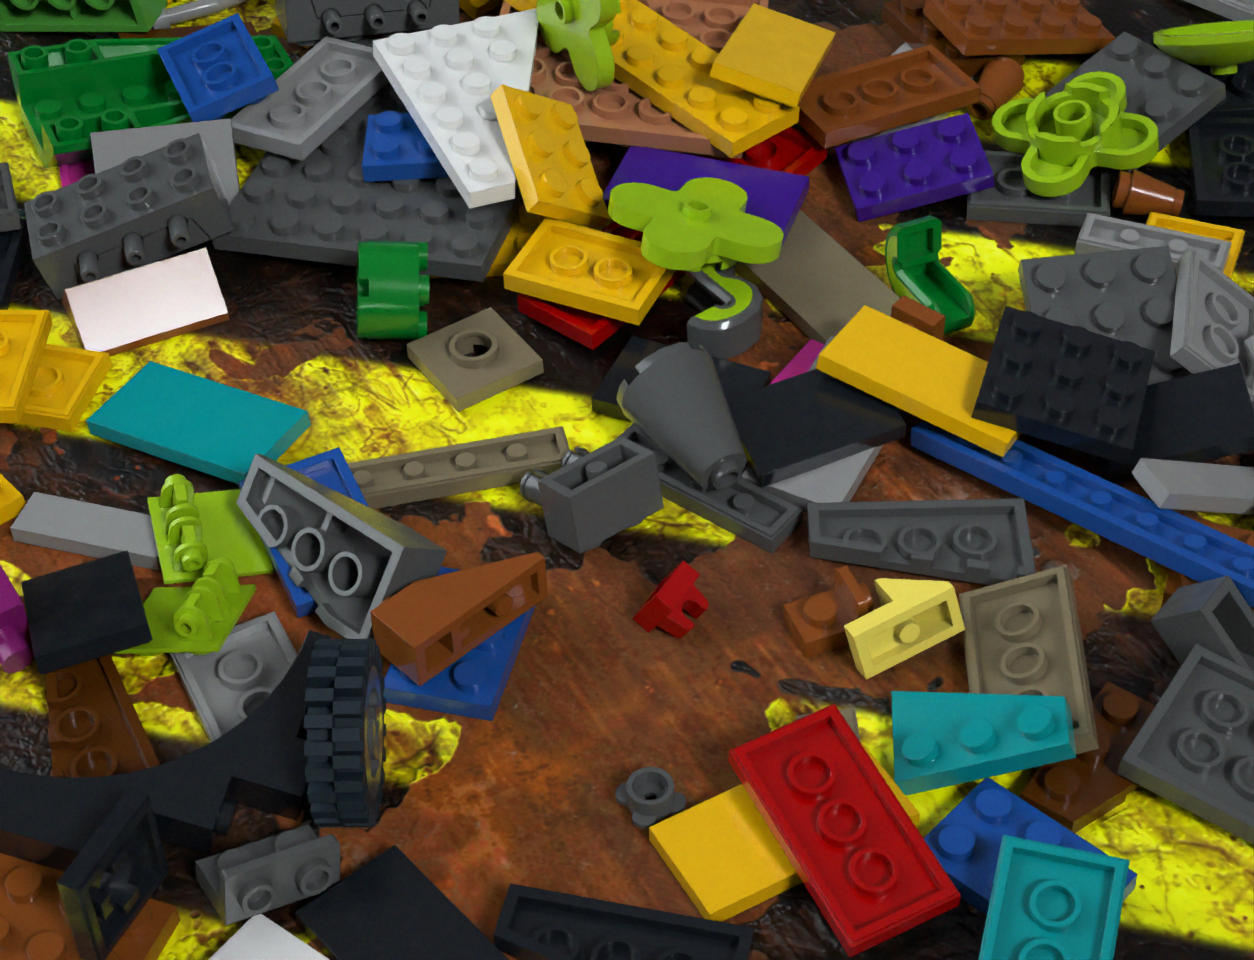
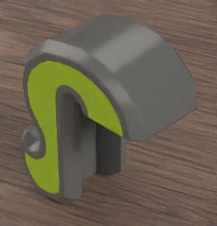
M720 262L713 264L705 263L701 267L700 272L685 271L694 280V283L687 291L686 300L701 312L691 317L687 323V342L692 349H699V344L704 346L712 357L724 360L744 353L759 341L763 328V297L756 285L745 278L735 276V264L728 269L720 270Z

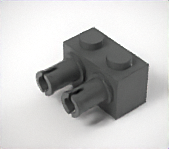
M622 436L591 453L585 448L577 446L575 447V453L572 450L566 453L562 461V468L550 474L542 469L534 468V475L528 471L520 483L522 497L543 507L548 536L578 553L600 546L604 540L626 528L640 524L644 518L664 508L655 452Z

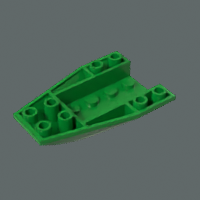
M276 35L251 36L275 80L294 64ZM183 37L73 39L65 44L45 47L33 45L27 46L22 50L7 52L22 121L44 167L50 168L63 164L93 160L90 133L191 123L192 120L157 51L158 48ZM245 106L227 113L222 119H232Z

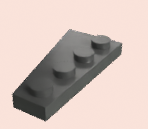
M1024 498L807 503L809 555L813 558L984 585H994L1036 573Z

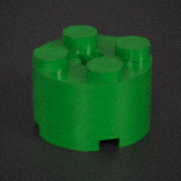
M358 242L356 278L357 338L417 340L427 335V311H419V307H425V304L429 305V275L419 274V271H427V242Z

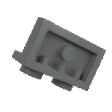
M309 824L197 860L196 880L224 924L229 925L320 894L339 883L340 843L333 834L318 838Z

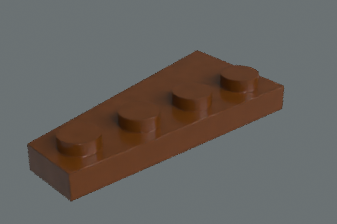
M110 654L45 674L46 701L49 708L50 725H48V738L52 757L51 777H102L131 773L160 765Z

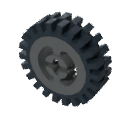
M319 639L314 644L315 650H312V666H309L307 675L310 688H306L305 695L308 715H304V729H307V741L304 742V756H308V763L305 768L306 782H309L307 791L308 803H311L310 813L312 819H314V824L319 826L318 828L373 827L377 824V819H379L380 805H382L383 797L381 785H384L385 779L383 762H386V749L384 747V737H386V724H384L386 698H383L385 683L384 676H381L383 668L382 658L379 657L380 649L379 645H376L377 641L375 639Z

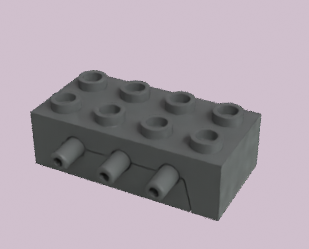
M275 0L276 15L288 42H295V44L301 46L316 45L326 36L351 42L362 39L363 35L380 34L390 37L396 33H405V31L420 29L424 31L432 29L437 25L460 23L459 0Z
M200 133L185 139L173 140L165 147L142 156L131 157L122 164L100 173L88 174L75 183L55 191L43 192L34 199L24 203L32 260L57 300H61L65 289L151 264L235 230L221 174Z

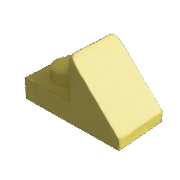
M889 578L874 580L881 607L844 625L856 668L866 680L965 630L955 589L949 581Z

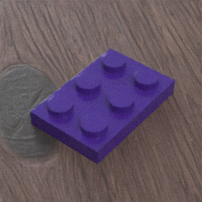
M969 113L835 147L836 160L858 222L995 187L993 171Z

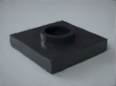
M132 787L127 790L57 881L80 958L84 960H105L169 873L150 796Z

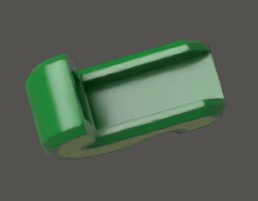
M932 215L894 225L887 234L885 242L886 269L892 291L900 298L904 295L944 315V334L970 327L976 315L972 294L941 263L938 252L942 249V221Z

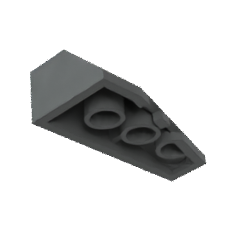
M255 454L236 502L269 548H276L292 570L288 575L296 586L306 588L318 605L315 612L323 623L346 639H374L370 611L379 606L384 599L395 595L414 581L437 576L447 553V550L410 527L262 454Z

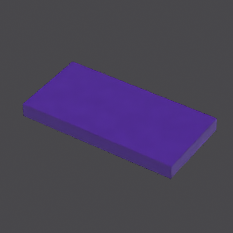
M630 146L605 189L603 199L608 211L611 190L623 183H646L671 191H678L687 181L695 178L708 177L726 180L740 186L747 193L748 199L745 213L769 220L781 228L784 234L783 246L809 191V177L655 148Z

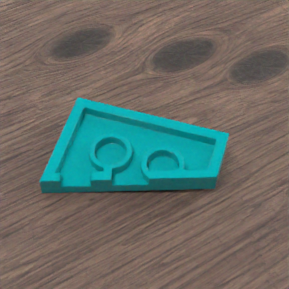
M891 691L894 782L906 796L1076 758L1072 711L1065 696Z

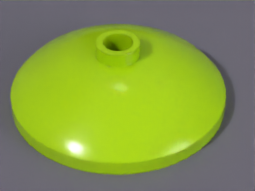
M1254 20L1211 22L1162 29L1153 33V43L1161 51L1184 63L1196 66H1210V75L1233 74L1238 72L1237 64L1254 60Z

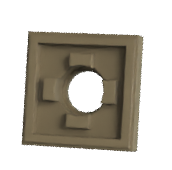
M491 307L406 344L407 356L411 362L458 412L544 373L543 359ZM473 345L487 346V352L483 355L476 357L464 356L474 352Z

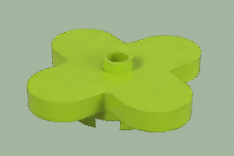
M537 0L536 13L539 29L544 42L554 53L568 50L576 76L586 90L594 91L609 87L614 80L615 74L614 58L610 46L617 42L620 31L613 30V19L616 14L621 13L620 1Z
M1097 71L1079 75L1069 83H1065V88L1062 92L1054 93L1047 98L1044 91L1035 98L1012 100L1002 105L992 118L996 143L1005 150L1025 154L1021 162L1024 184L1032 193L1044 197H1057L1075 191L1084 183L1089 172L1095 166L1119 170L1134 169L1150 162L1159 151L1157 125L1146 116L1124 112L1127 107L1125 83L1119 76L1109 72Z
M708 177L695 178L687 181L678 191H671L646 183L632 182L619 184L610 192L608 205L610 218L620 225L643 232L641 243L643 257L649 262L666 269L700 272L701 267L705 263L713 264L720 262V270L730 268L737 261L749 264L770 263L780 256L784 237L781 228L773 222L745 213L748 199L747 193L740 186L726 180Z

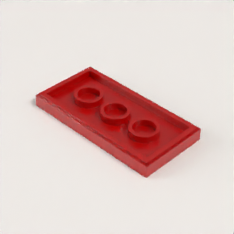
M835 704L729 750L728 762L849 958L959 906L960 893Z

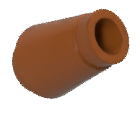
M998 57L986 63L977 82L981 87L979 103L967 106L969 113L976 119L986 121L1002 105L1008 103L1020 93L1024 80V71L1021 66L1008 57Z
M1132 169L1130 173L1120 170L1114 184L1110 207L1120 209L1121 215L1149 216L1150 212L1178 217L1185 192L1138 170Z

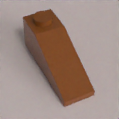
M538 552L414 581L395 595L384 599L379 606L370 611L374 639L377 641L376 645H379L380 654L417 685H423L548 596L545 557Z

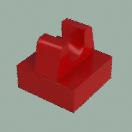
M683 560L657 585L632 619L648 633L658 626L676 638L684 637L693 629L695 624L683 614L682 609L697 619L709 607L707 599L694 585L700 574Z

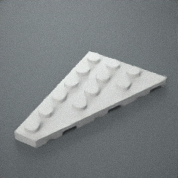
M536 8L495 17L482 16L474 21L454 25H437L429 30L409 34L396 33L388 38L373 40V56L469 209L515 199L517 179L490 95L501 84L529 92L532 83L539 30Z

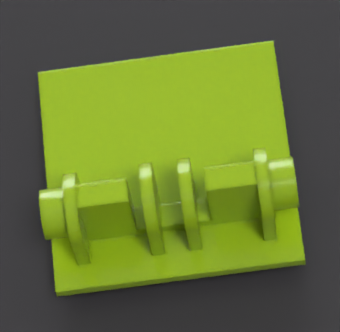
M174 474L165 479L160 496L147 497L164 584L194 582L203 577L204 567L210 560L220 557L228 558L234 563L238 577L273 573L271 559L260 535L236 504L240 489L194 493L193 484L190 481L186 480L183 475Z
M220 557L212 559L206 564L203 570V577L197 579L193 586L155 587L143 604L153 640L149 643L116 652L115 654L154 656L160 653L190 652L194 655H205L219 652L257 589L256 584L240 585L234 563L228 558Z

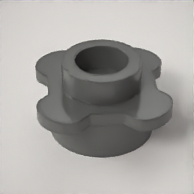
M645 767L636 770L629 776L627 783L620 784L615 792L617 803L629 809L632 813V823L640 829H649L650 826L655 825L657 821L662 820L665 816L669 814L676 815L683 812L686 808V798L682 793L674 791V781L671 775L657 767Z

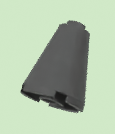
M679 342L661 348L640 361L635 366L639 375L630 385L624 379L618 389L616 400L623 414L704 489L724 490L736 484L743 475L747 458L713 359L706 348L699 344V349H692L688 342Z

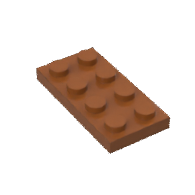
M926 0L922 12L963 56L1098 53L1115 39L1102 25V21L1096 16L1091 15L1080 4V0Z
M930 44L813 78L798 104L800 107L798 123L824 149L837 147L852 140L869 135H877L892 128L909 123H917L925 118L945 112H953L959 108L979 103L981 87Z
M0 853V960H84L80 958L57 886V881L64 874L63 871ZM150 898L105 960H157L180 922L177 907Z

